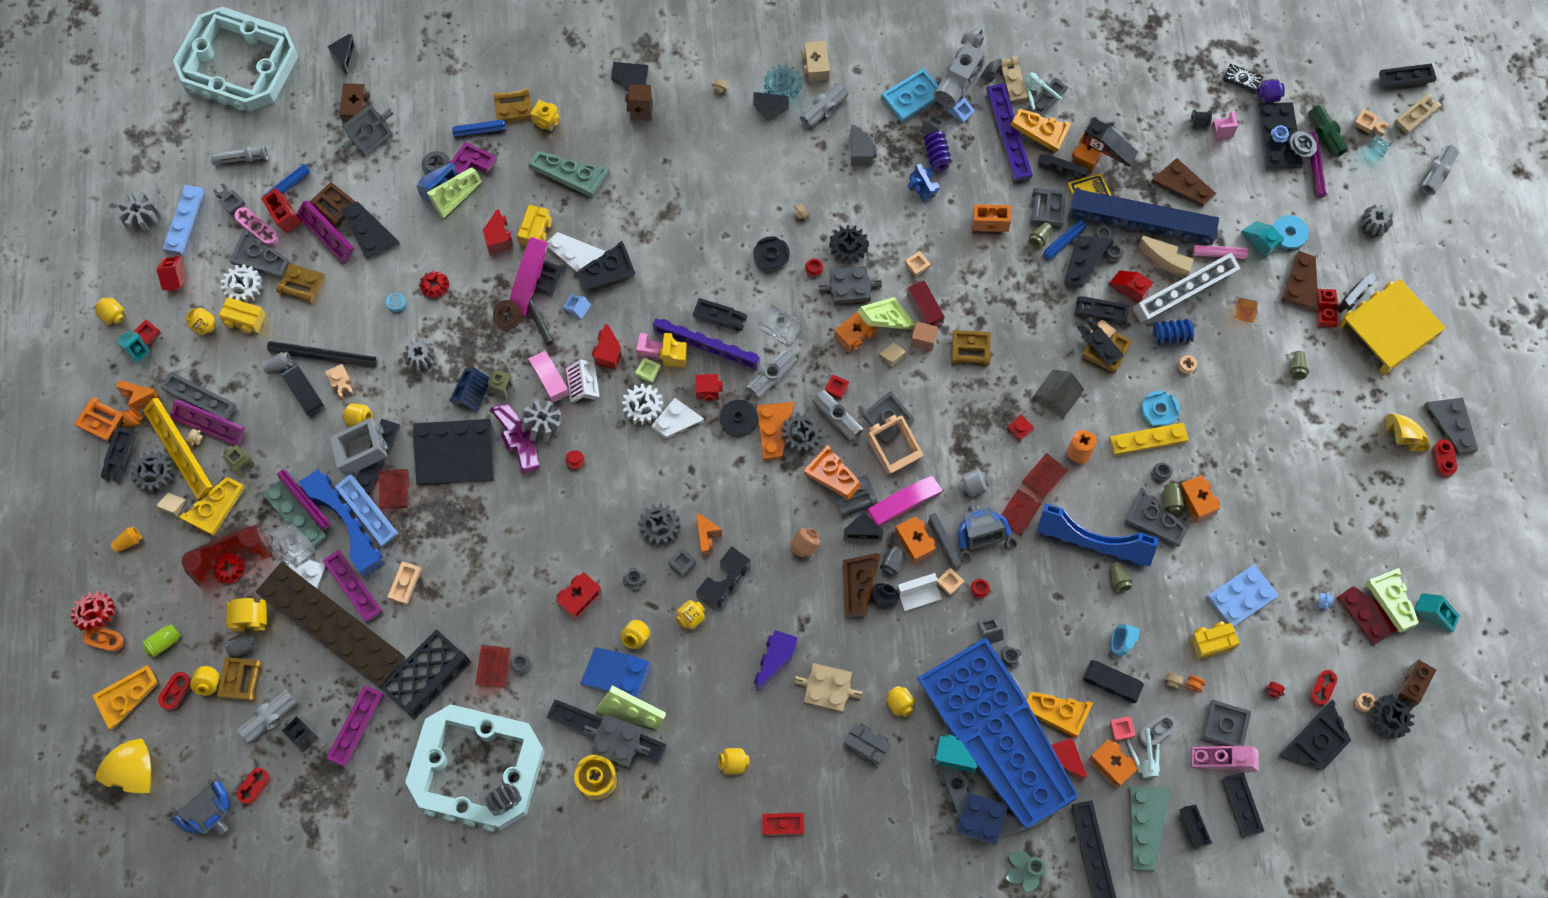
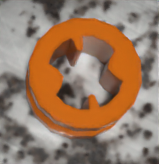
M1189 675V681H1186L1185 686L1192 691L1201 693L1203 690L1202 686L1206 682L1198 676Z

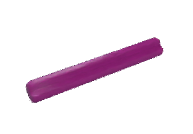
M1309 132L1308 134L1315 139L1317 144L1316 152L1310 156L1316 196L1318 198L1325 197L1327 195L1318 134L1316 132Z
M283 469L278 472L277 476L319 528L321 530L328 528L330 523L288 471Z

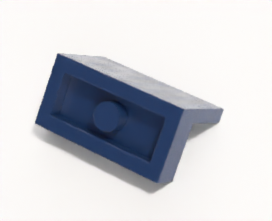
M475 367L465 368L449 401L455 405L464 404L472 411L477 412L488 388L487 383L490 377Z

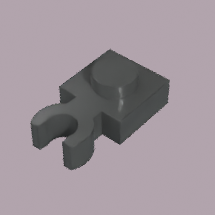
M222 183L223 191L217 192L214 189L213 192L220 199L218 200L219 203L232 216L237 209L244 207L246 204L234 190L229 192L227 186Z

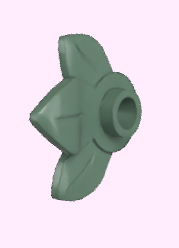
M1021 851L1008 855L1010 862L1014 866L1009 870L1006 880L1012 884H1023V889L1026 893L1035 890L1039 885V877L1044 874L1046 869L1044 861L1038 857H1030L1026 852ZM1036 864L1038 871H1033L1031 865Z

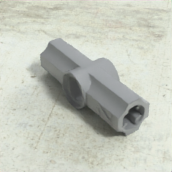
M837 83L827 93L818 95L813 101L812 106L800 115L802 123L807 128H811L823 117L830 116L836 106L848 96L846 87L843 84Z
M1445 145L1438 159H1435L1427 172L1429 174L1420 187L1423 193L1435 195L1442 181L1446 179L1452 169V164L1459 154L1455 146Z
M786 349L772 363L765 366L764 371L747 386V390L754 398L760 399L772 386L780 382L781 378L798 362V359L790 350ZM770 372H774V373H776L777 375L772 377V376H769L768 374H769Z
M826 390L816 394L812 402L829 418V422L836 426L850 441L858 438L863 432V428L847 413L846 408L838 404ZM840 413L842 417L837 418L833 414Z
M285 689L270 703L261 705L254 712V716L238 729V732L250 744L265 730L274 728L281 721V717L297 704L296 700Z

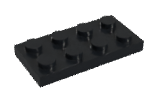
M1293 102L1258 103L1256 111L1266 169L1302 168L1303 159L1300 155H1295L1294 150H1290L1291 145L1288 143L1290 137L1295 132H1298ZM1279 125L1285 126L1289 132L1287 141L1283 143L1275 142L1272 139L1273 136H1271L1272 129Z

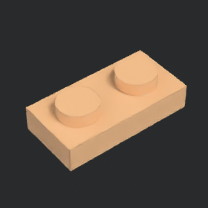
M402 561L387 598L407 605L421 573V567Z

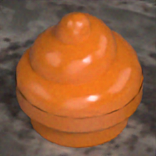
M134 408L126 410L123 413V427L138 426L143 419L142 415Z

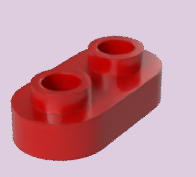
M1439 440L1433 446L1436 471L1441 477L1449 478L1456 473L1458 468L1454 446L1448 440Z
M177 672L173 674L160 693L158 704L164 710H175L191 688V678L186 673ZM185 681L184 685L179 687V683ZM173 698V702L168 704V700Z

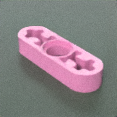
M245 207L236 210L234 215L236 221L252 236L262 241L268 247H274L278 244L279 237L276 231ZM247 215L250 221L248 222L245 218H241V216ZM255 224L262 225L258 231H253L252 227ZM266 232V234L269 237H273V239H266L264 233Z

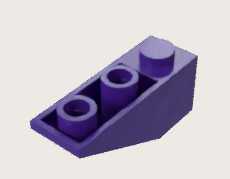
M776 630L773 636L769 635L766 647H769L767 654L763 653L760 665L763 666L761 673L757 672L754 679V684H757L756 691H760L791 662L798 637Z

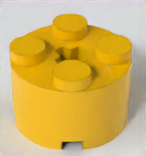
M253 598L233 599L231 603L226 601L227 629L233 630L234 633H243L245 629L251 628L255 632L265 631L267 626L266 600L260 599V603H255Z
M589 755L578 763L574 773V781L579 792L589 800H602L615 790L617 775L613 764L607 758L599 755ZM596 774L597 776H599V780L595 781L593 779V775Z

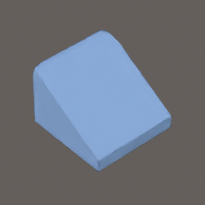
M965 97L960 98L955 107L948 109V112L962 123L975 112Z
M571 294L562 309L582 319L591 304L585 297Z

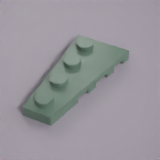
M537 151L529 162L530 169L590 197L595 194L610 173V168L603 167L602 169L595 167V164L577 163V160L574 159L565 160L561 159L560 156Z
M292 470L289 474L302 488L296 473ZM278 481L263 493V496L311 551L327 539L324 531L319 528L281 481Z
M1129 788L1132 871L1155 870L1171 788Z

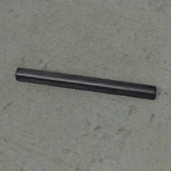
M269 341L267 345L268 351L274 353L288 352L289 355L368 367H377L378 364L376 356Z

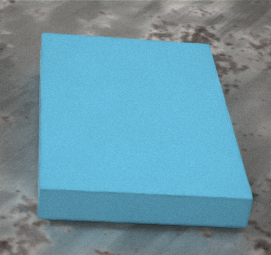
M923 68L882 93L881 98L897 118L904 122L937 101L934 97V92L939 85Z

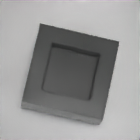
M681 548L668 563L684 576L696 563V560Z

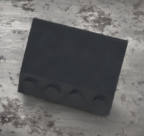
M491 419L413 423L417 485L494 481V435Z

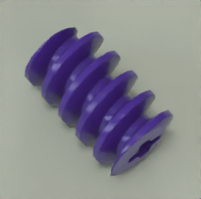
M944 132L929 133L923 138L931 170L936 173L946 171L952 163L951 153L948 151V141L945 139L946 134Z

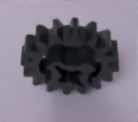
M847 225L846 229L840 226L839 232L834 230V236H830L829 242L831 255L836 254V260L841 258L842 263L848 260L849 264L852 263V260L859 262V257L864 259L865 253H868L869 240H867V234H863V229L857 231V226L851 229Z
M1393 694L1381 696L1378 700L1374 701L1375 706L1370 708L1374 714L1369 717L1375 720L1371 725H1377L1378 729L1376 732H1383V737L1390 736L1391 739L1400 738L1411 731L1409 727L1414 726L1410 719L1414 718L1415 715L1410 714L1409 711L1413 708H1407L1408 701L1401 702V696L1394 697Z

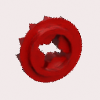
M433 270L430 273H425V276L420 279L419 287L422 294L426 297L439 298L448 291L449 280L441 271L435 272ZM435 280H437L438 285H434L431 288V284L429 282H434Z
M233 553L224 554L222 557L217 558L215 565H213V575L223 584L237 582L245 571L243 560ZM227 562L230 566H233L230 568V574L223 570L226 568Z

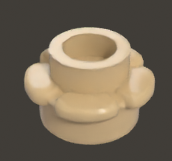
M715 78L714 83H711V86L714 87L713 90L717 93H723L728 90V83L722 79Z
M801 203L798 206H794L796 209L793 211L800 220L802 218L806 220V217L810 215Z
M192 429L186 442L190 444V447L198 446L202 441L203 435H201V430Z
M1168 672L1167 678H1165L1168 681L1167 685L1179 688V685H1184V677Z

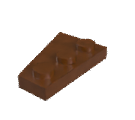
M1178 158L1151 180V183L1159 184L1171 193L1174 191L1182 195L1184 199L1200 207H1204L1216 195V192Z
M1298 251L1281 300L1317 312L1319 308L1316 257Z
M874 553L843 560L845 617L854 618L867 614L880 554Z

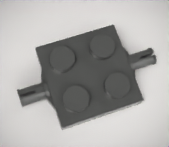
M371 104L367 105L342 125V128L348 134L349 140L341 145V147L347 151L354 145L358 147L363 155L368 154L393 134L387 126L386 120L394 113L388 108L384 113L380 114Z
M867 266L830 269V283L819 284V292L830 291L834 304L871 301V288L882 287L881 279L870 280Z
M604 714L601 725L597 729L586 725L585 729L587 730H583V734L594 737V743L590 751L593 755L602 756L627 767L630 766L632 758L636 753L649 756L651 748L640 745V736L643 728Z

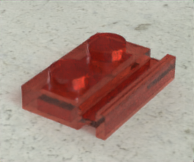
M1046 453L1023 479L1022 483L1036 494H1039L1042 499H1045L1067 474L1068 469H1065L1061 466V463Z
M408 469L379 471L380 509L409 508Z
M1018 489L1001 515L1007 519L1011 530L1022 536L1042 503L1035 501L1034 498Z
M481 645L476 686L505 688L511 652L510 647L502 648L499 646Z

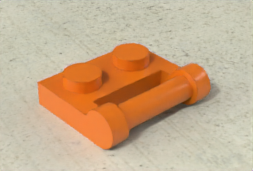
M93 397L74 425L109 442L114 435L115 429L119 428L121 423H123L124 411H117ZM98 409L114 417V419L110 421L93 411Z

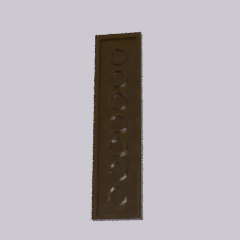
M282 561L255 591L261 598L379 689L406 658Z

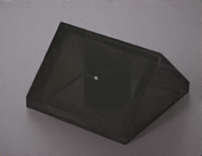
M1053 369L1032 399L1064 419L1084 392V388L1072 372Z

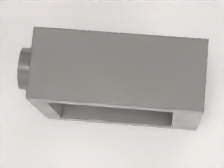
M369 418L330 437L337 468L346 476L387 457V444L382 438L383 429L379 423H375ZM370 433L373 447L349 458L346 444Z

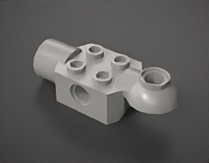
M983 28L967 29L961 40L963 46L958 49L955 61L949 63L946 70L948 72L947 75L944 76L934 92L935 99L941 105L949 108L955 107L959 99L966 96L981 73L986 55L985 52L979 50L984 40L982 35Z

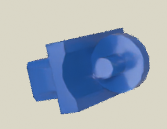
M919 164L915 166V170L909 175L911 181L908 184L909 190H916L923 202L928 201L940 189L938 183L930 182L932 177L930 168H923Z

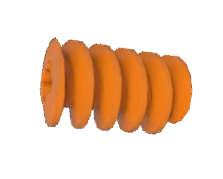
M1086 430L1075 432L1067 450L1068 457L1078 464L1087 463L1096 446V436Z

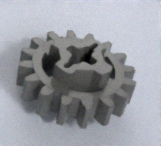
M797 412L795 417L790 415L789 420L785 419L784 426L781 428V431L784 432L781 435V439H786L784 445H791L790 451L796 448L798 454L800 450H803L806 454L808 448L813 451L815 446L819 445V440L823 436L820 433L822 427H817L819 420L813 421V415L807 417V412H804L803 416H800V413ZM795 423V428L790 430V427ZM814 435V438L808 442L809 438Z
M150 451L149 455L144 452L143 458L136 457L138 462L131 464L134 467L133 470H130L131 480L138 489L141 488L144 492L149 489L151 493H154L155 488L161 491V486L167 487L166 481L173 479L170 474L174 473V470L171 468L173 463L169 461L166 455L163 456L160 451L156 455L153 451Z
M660 503L659 507L656 508L652 504L651 510L646 507V514H640L642 520L638 521V525L641 526L639 532L644 533L642 535L644 540L649 538V544L656 541L657 546H659L660 542L663 541L667 545L668 539L674 541L673 534L679 535L677 529L681 528V524L678 523L680 517L675 516V509L670 511V505L663 508L662 503ZM668 517H670V519L672 520V525L669 522H667ZM647 524L652 527L651 532L648 531Z

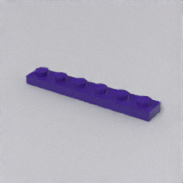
M1005 84L987 86V95L1014 182L1030 179L1033 174L1020 132L1010 126L1014 113Z
M655 318L653 331L657 334L664 336V333H672V337L676 341L686 342L689 346L756 371L760 366V357L754 352L743 351L738 346L724 344L716 338H708L701 332L695 333L689 331L684 326L673 325L666 319L660 320Z

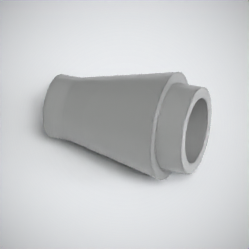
M280 352L269 360L262 362V367L266 373L286 370L293 365L288 352Z

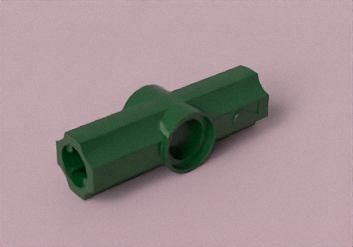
M1318 105L1311 109L1308 115L1316 127L1318 139L1326 143L1334 157L1342 156L1349 148L1340 135L1339 124L1331 120L1323 106Z

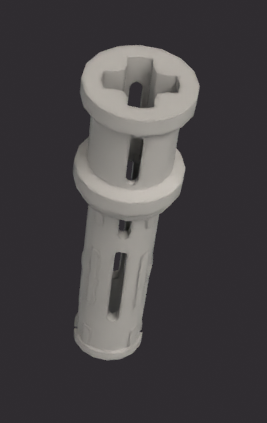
M266 144L252 148L247 146L244 150L211 153L213 165L245 160L251 163L253 160L264 159L266 161L269 159Z

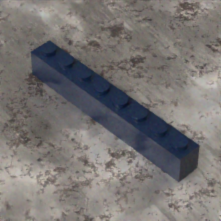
M1075 189L1073 192L1068 215L1078 220L1087 219L1094 223H1106L1113 227L1121 226L1129 230L1145 231L1148 234L1156 233L1168 238L1176 237L1184 241H1196L1203 245H1212L1215 241L1220 218Z

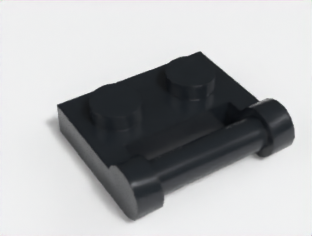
M544 260L543 268L556 273L554 275L542 270L540 277L537 278L535 289L553 295L566 272V266L556 265Z

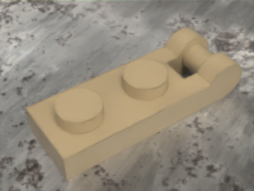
M1012 56L1011 59L1000 58L1002 59L1000 70L1010 104L1026 102L1028 95L1019 67L1018 57Z
M1428 93L1400 115L1394 123L1404 133L1408 134L1430 115L1437 112L1442 105L1439 102H1435L1432 99L1433 96Z

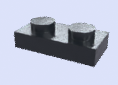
M1197 805L1185 806L1179 809L1181 819L1187 827L1190 841L1194 844L1195 849L1212 844Z

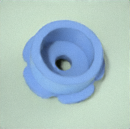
M1279 125L1272 129L1271 136H1273L1272 139L1275 142L1283 143L1287 141L1289 132L1285 126Z
M1329 592L1327 594H1320L1319 608L1325 609V611H1327V608H1332L1333 596H1329Z

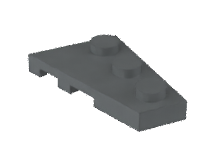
M244 229L230 259L232 265L242 267L245 264L247 269L252 266L254 271L257 270L258 272L283 278L290 263L286 257L269 248Z
M1463 397L1431 401L1424 404L1427 411L1430 410L1434 416L1433 420L1435 423L1440 425L1444 431L1446 439L1453 444L1457 455L1476 453L1478 451Z
M1141 487L1125 522L1179 547L1188 528L1175 516L1163 509L1156 499L1153 500L1146 493L1147 491Z

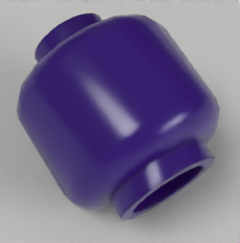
M1278 79L1263 80L1260 87H1257V97L1261 98L1264 103L1279 102L1285 95V86Z

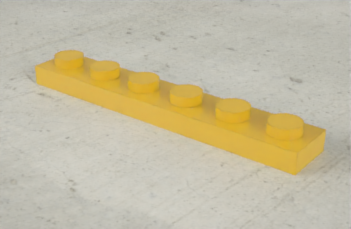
M152 398L143 412L197 500L205 498L213 486L160 400Z

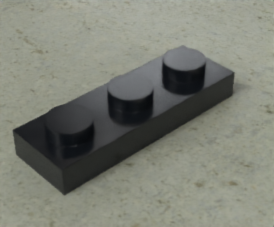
M1432 63L1383 69L1379 72L1383 89L1432 83L1437 79Z
M1244 772L1224 777L1223 781L1243 838L1265 832Z

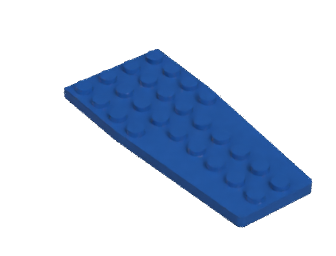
M986 637L917 677L920 685L951 733L957 737V740L962 741L976 762L977 767L1025 829L1031 828L1077 799L1078 794L1023 693Z

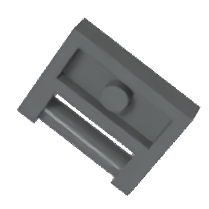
M1034 188L1032 193L1034 197L1033 213L1030 217V224L1039 225L1047 222L1052 226L1062 227L1066 191ZM1041 197H1047L1045 216H1040Z
M867 474L857 477L861 487L849 500L832 491L842 518L848 516L849 513L874 506L878 503ZM865 496H868L869 498L868 500H864L849 506H845L843 504Z

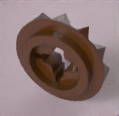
M512 300L499 302L493 311L495 324L504 330H512L519 326L522 320V310L518 306L519 304ZM510 310V314H512L514 317L508 318L507 321V317L501 313H505Z

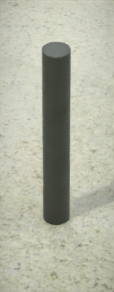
M530 297L528 308L546 345H550L553 343V340Z

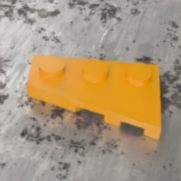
M1022 109L1016 112L1010 126L1054 152L1059 150L1071 125L1067 121L1064 123L1056 121V118H1044L1037 113Z
M146 665L92 695L110 731L157 686L158 682L150 666Z
M1030 692L1026 700L1036 719L1076 739L1093 702H1078L1070 698L1066 700L1056 698L1053 695Z

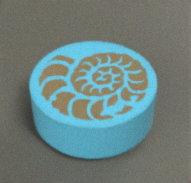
M392 293L387 297L386 304L390 311L400 312L405 308L406 301L402 294Z

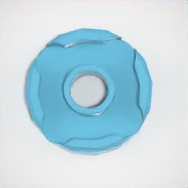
M1285 215L1278 218L1273 224V227L1285 238L1280 246L1282 249L1297 250L1308 239V226L1299 217ZM1285 230L1293 231L1294 235H1287Z
M1154 391L1148 394L1141 406L1142 417L1153 427L1172 425L1177 420L1180 411L1179 403L1175 397L1166 394L1164 391ZM1162 406L1164 407L1165 412L1159 413L1156 411L1155 407Z

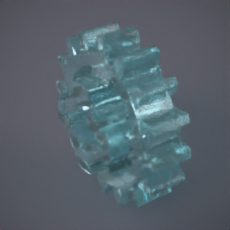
M780 64L778 69L772 67V72L767 71V76L764 77V89H767L768 94L785 95L795 99V94L799 95L800 89H802L800 72H794L795 67L789 69L787 64L784 68Z

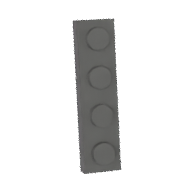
M172 372L169 373L160 386L163 391L226 420L229 419L237 407L235 403Z

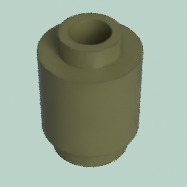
M1175 483L1165 485L1162 491L1164 509L1172 514L1179 513L1184 508L1182 489L1179 487V484Z

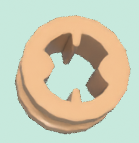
M1185 355L1179 362V370L1184 374H1191L1197 366V361L1193 356ZM1185 362H1189L1190 368H1187Z
M1362 693L1356 698L1355 706L1359 711L1366 713L1370 711L1371 707L1375 706L1373 702L1376 700L1373 695ZM1363 698L1364 701L1366 699L1369 701L1368 707L1367 705H1362L1361 702H1363Z

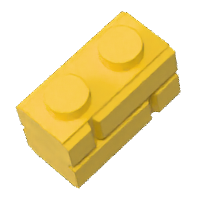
M528 205L517 234V240L520 245L527 246L530 237L543 241L546 240L547 233L545 231L552 224V217H550L548 209Z
M229 297L226 298L224 307H222L219 313V318L224 326L228 328L235 326L248 334L251 332L258 333L266 317L262 307Z
M1224 622L1214 624L1213 628L1207 630L1206 627L1196 629L1195 633L1190 637L1199 660L1235 650L1240 644L1232 623L1225 624Z

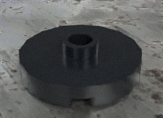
M769 236L762 238L754 247V261L762 270L768 272L781 270L788 264L790 258L789 247L784 240L782 241L778 237Z
M730 401L721 410L720 424L723 430L731 436L742 437L750 434L757 425L758 416L756 409L747 401ZM737 415L742 416L741 419H736L735 417Z

